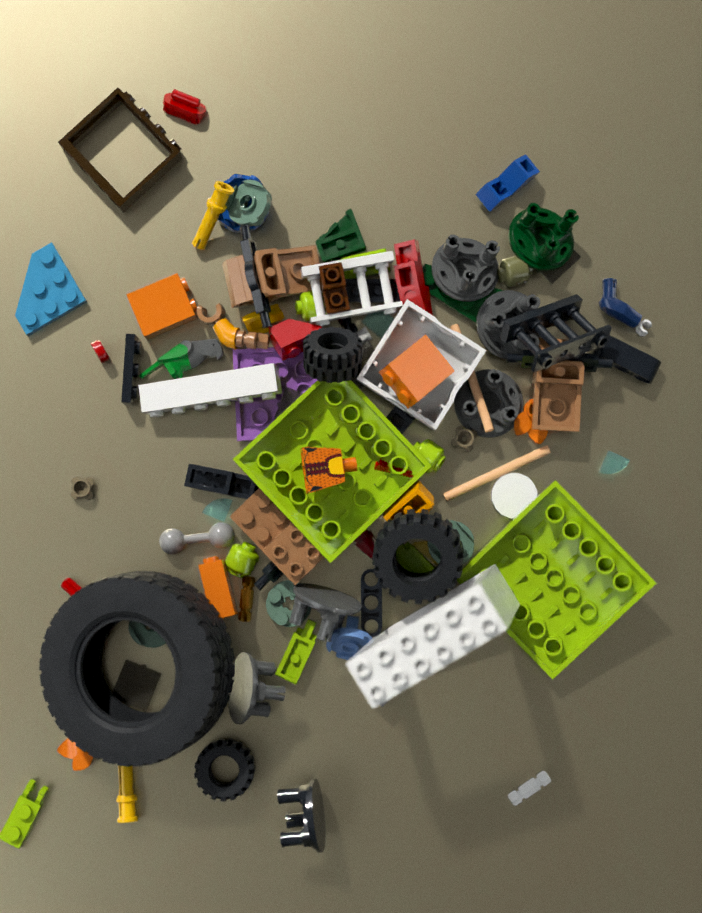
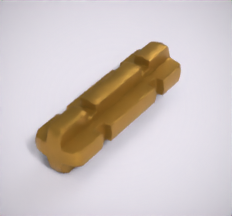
M250 576L242 578L243 589H241L239 604L241 611L238 613V620L241 622H250L252 612H250V609H252L254 590L252 588L255 586V578Z

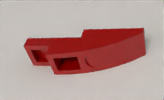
M413 239L394 244L397 265H393L400 301L404 305L408 299L433 315L429 286H426L424 282L418 240Z

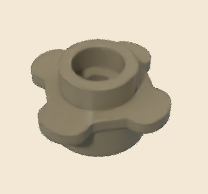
M458 426L455 429L456 435L452 439L451 444L455 448L461 447L466 452H470L473 449L474 439L477 438V432L465 429L463 426Z
M74 477L71 480L72 492L70 496L73 499L85 498L86 500H91L93 498L92 486L94 485V480L92 478L80 479L79 477Z

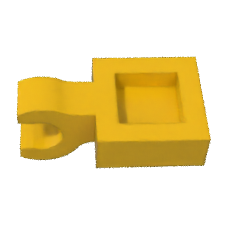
M278 304L270 306L271 312L269 317L271 324L285 318ZM256 311L241 317L248 332L264 334L269 331V328H262L260 315Z

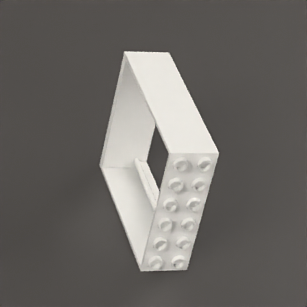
M494 564L452 589L443 598H437L436 601L427 604L382 631L345 664L373 709L507 630L520 603L498 567Z

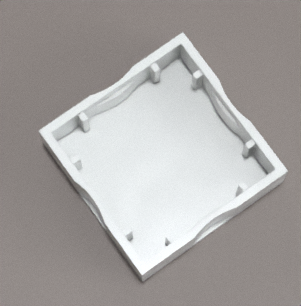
M407 299L356 378V381L429 428L436 430L453 404L459 389L469 379L486 350L459 332L445 327L436 317ZM426 334L455 372L408 409L399 401L392 388L383 381L379 371Z

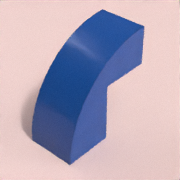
M525 154L514 160L499 177L486 183L475 195L490 212L515 195L540 171Z

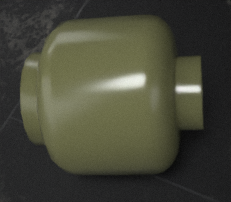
M515 255L501 260L500 269H497V274L500 282H504L508 287H514L527 283L530 275L533 274V268L529 267L528 264L518 259Z

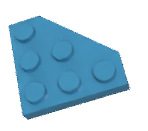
M52 242L32 253L15 317L27 336L32 335L87 302Z

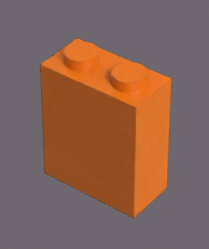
M178 273L126 294L141 331L147 340L197 319L194 298L189 300L186 293L190 291L185 278L180 279Z
M426 334L379 371L383 381L392 388L399 401L408 409L455 372Z
M219 556L203 559L204 564L198 566L205 595L210 600L209 604H213L220 613L218 615L219 618L237 615L238 610L225 560H219Z

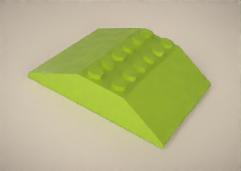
M352 380L342 381L341 383L316 381L232 459L329 563L337 558L431 467L426 459ZM302 447L340 448L342 459L356 458L357 471L344 473V483L306 494L300 449ZM380 459L388 463L389 472L375 470V463H379ZM392 465L395 466V468H403V470L401 472H397L393 469ZM409 470V472L412 471L413 477L409 478L400 475Z
M556 480L495 535L462 568L461 577L457 578V582L461 585L496 564L520 603L508 629L505 631L552 679L657 584Z

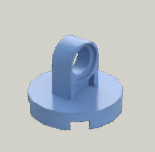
M348 615L346 628L335 629L331 642H326V647L329 652L331 650L336 652V657L350 660L373 638L368 633L358 629L359 616Z

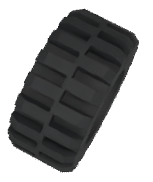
M409 509L405 515L400 512L394 516L393 520L388 519L384 523L383 529L379 530L374 545L372 565L375 566L374 574L376 578H380L379 584L383 589L388 587L391 596L395 598L399 595L401 596V601L408 603L409 599L415 600V604H422V600L426 599L428 603L436 601L437 595L443 598L448 594L449 588L453 589L456 586L457 578H460L462 574L463 543L460 541L458 530L452 528V523L448 519L442 520L441 514L435 512L434 515H430L427 509H422L421 513H415V509ZM411 539L427 540L440 551V563L434 569L425 573L410 572L398 563L396 559L397 548L402 543Z

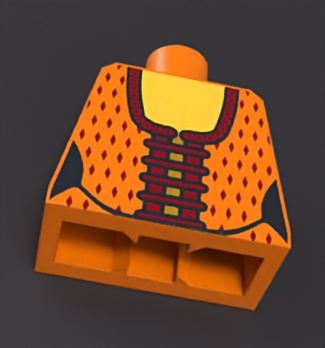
M302 447L300 449L306 494L344 483V473L357 471L356 458L342 459L340 448Z

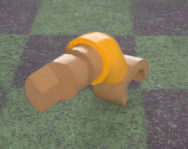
M220 303L215 306L216 314L212 317H207V309L198 305V317L207 325L213 326V330L220 343L225 347L237 349L238 347L244 348L246 345L249 349H268L270 342L269 334L248 332L246 334V331H241L240 328L234 327L225 318V309Z

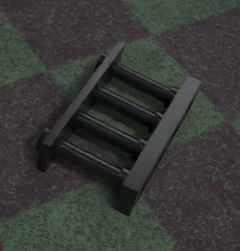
M576 294L504 320L500 338L505 344L519 340L534 355L531 370L537 372L607 345L612 327L606 325L596 329L580 314L583 299ZM574 320L586 333L578 336L565 321ZM555 326L569 340L560 343L546 328ZM538 333L550 347L541 349L528 335Z

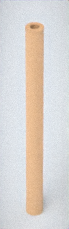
M459 324L450 326L451 330L462 334ZM473 371L468 382L485 432L488 433L493 431L494 427L475 371Z
M545 445L443 493L444 498L448 502L550 454L551 451L548 445Z

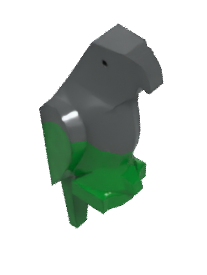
M217 339L183 340L158 358L157 362L139 376L143 379L165 365L173 379L183 378L185 371L197 367L206 358L217 357L220 360L224 353L223 348Z

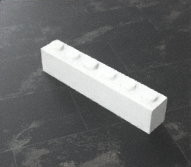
M274 363L138 385L142 413L150 415V418L164 416L163 412L172 411V414L186 413V409L194 408L195 411L206 410L208 405L217 404V407L230 406L232 401H239L241 404L253 402V398L262 397V400H270L276 398V394H282L279 367Z

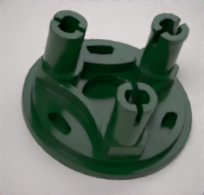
M530 203L525 210L514 217L509 226L508 240L513 253L518 259L528 264L529 267L537 270L548 271L561 267L571 257L574 249L572 227L579 219V216L576 215L577 212L573 209H568L564 216L560 217L551 210L540 208L536 203Z

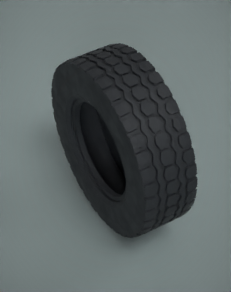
M134 571L90 583L73 594L58 609V612L50 622L51 626L47 628L43 638L45 641L41 647L40 654L42 657L40 658L39 670H42L40 682L44 688L42 692L45 702L49 704L47 706L52 717H55V723L60 730L65 731L64 735L71 742L76 743L75 746L83 752H89L88 755L98 760L103 759V762L119 766H146L175 756L196 743L212 729L224 712V708H226L231 696L229 693L232 692L234 683L232 677L235 676V664H233L235 657L234 650L231 648L230 634L225 630L227 627L223 619L219 618L218 615L220 613L213 604H209L210 600L203 593H198V589L191 584H185L186 581L174 576L171 578L172 575L155 571ZM122 620L136 621L149 626L163 638L171 651L175 664L174 688L168 702L158 712H141L126 706L115 697L105 681L102 671L103 646L111 630Z

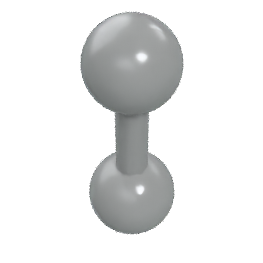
M224 522L214 524L207 533L184 535L180 530L170 528L161 534L159 544L165 553L172 555L181 552L185 544L210 542L214 547L222 549L227 548L233 543L235 534L233 528Z

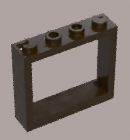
M118 87L59 140L58 144L124 213L183 157L180 152L182 148L174 139L169 140L165 136L166 131L158 123L154 125L149 120L151 117L143 107L138 108L134 104L135 99L127 91L123 93ZM121 104L170 154L124 198L75 148L80 141Z

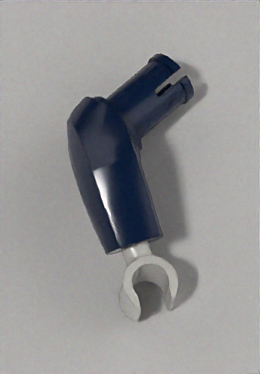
M603 279L602 299L598 302L600 309L631 328L636 327V333L639 336H646L648 332L642 326L649 329L652 327L649 320L641 321V314L617 298V279Z

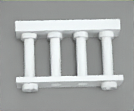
M393 251L301 267L302 279L307 278L308 282L311 283L317 317L310 318V323H316V325L322 327L330 325V321L381 311H384V315L397 313V309L401 308L403 303L402 301H393L387 269L389 263L394 261ZM342 262L344 272L353 270V274H356L362 308L326 315L320 286L319 266ZM375 266L376 270L379 271L385 304L371 307L365 272L367 267Z

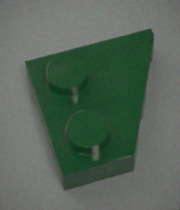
M348 209L342 219L337 223L335 222L327 233L322 234L315 241L322 263L336 261L366 250L352 209Z

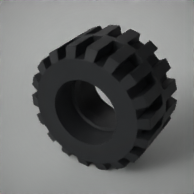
M341 327L319 328V330H314L311 334H307L303 341V368L306 374H309L313 379H317V381L327 383H341L342 381H349L351 378H355L361 372L362 339L358 337V334Z
M233 738L214 740L197 757L198 759L194 766L196 768L194 777L198 781L196 784L199 788L203 789V794L211 796L210 799L216 800L217 798L224 802L227 799L234 800L239 795H243L251 785L256 766L254 765L255 759L254 756H251L250 749L244 747V743L241 741L236 742ZM228 756L236 761L239 773L234 781L226 783L214 777L211 766L217 757Z

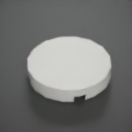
M509 473L502 476L495 482L491 491L493 506L500 515L509 519H513L537 497V489L534 483L527 476L520 473Z

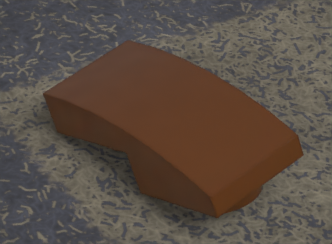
M342 262L319 266L326 314L350 311Z

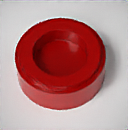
M97 340L91 343L101 364L108 361L109 356L101 342Z

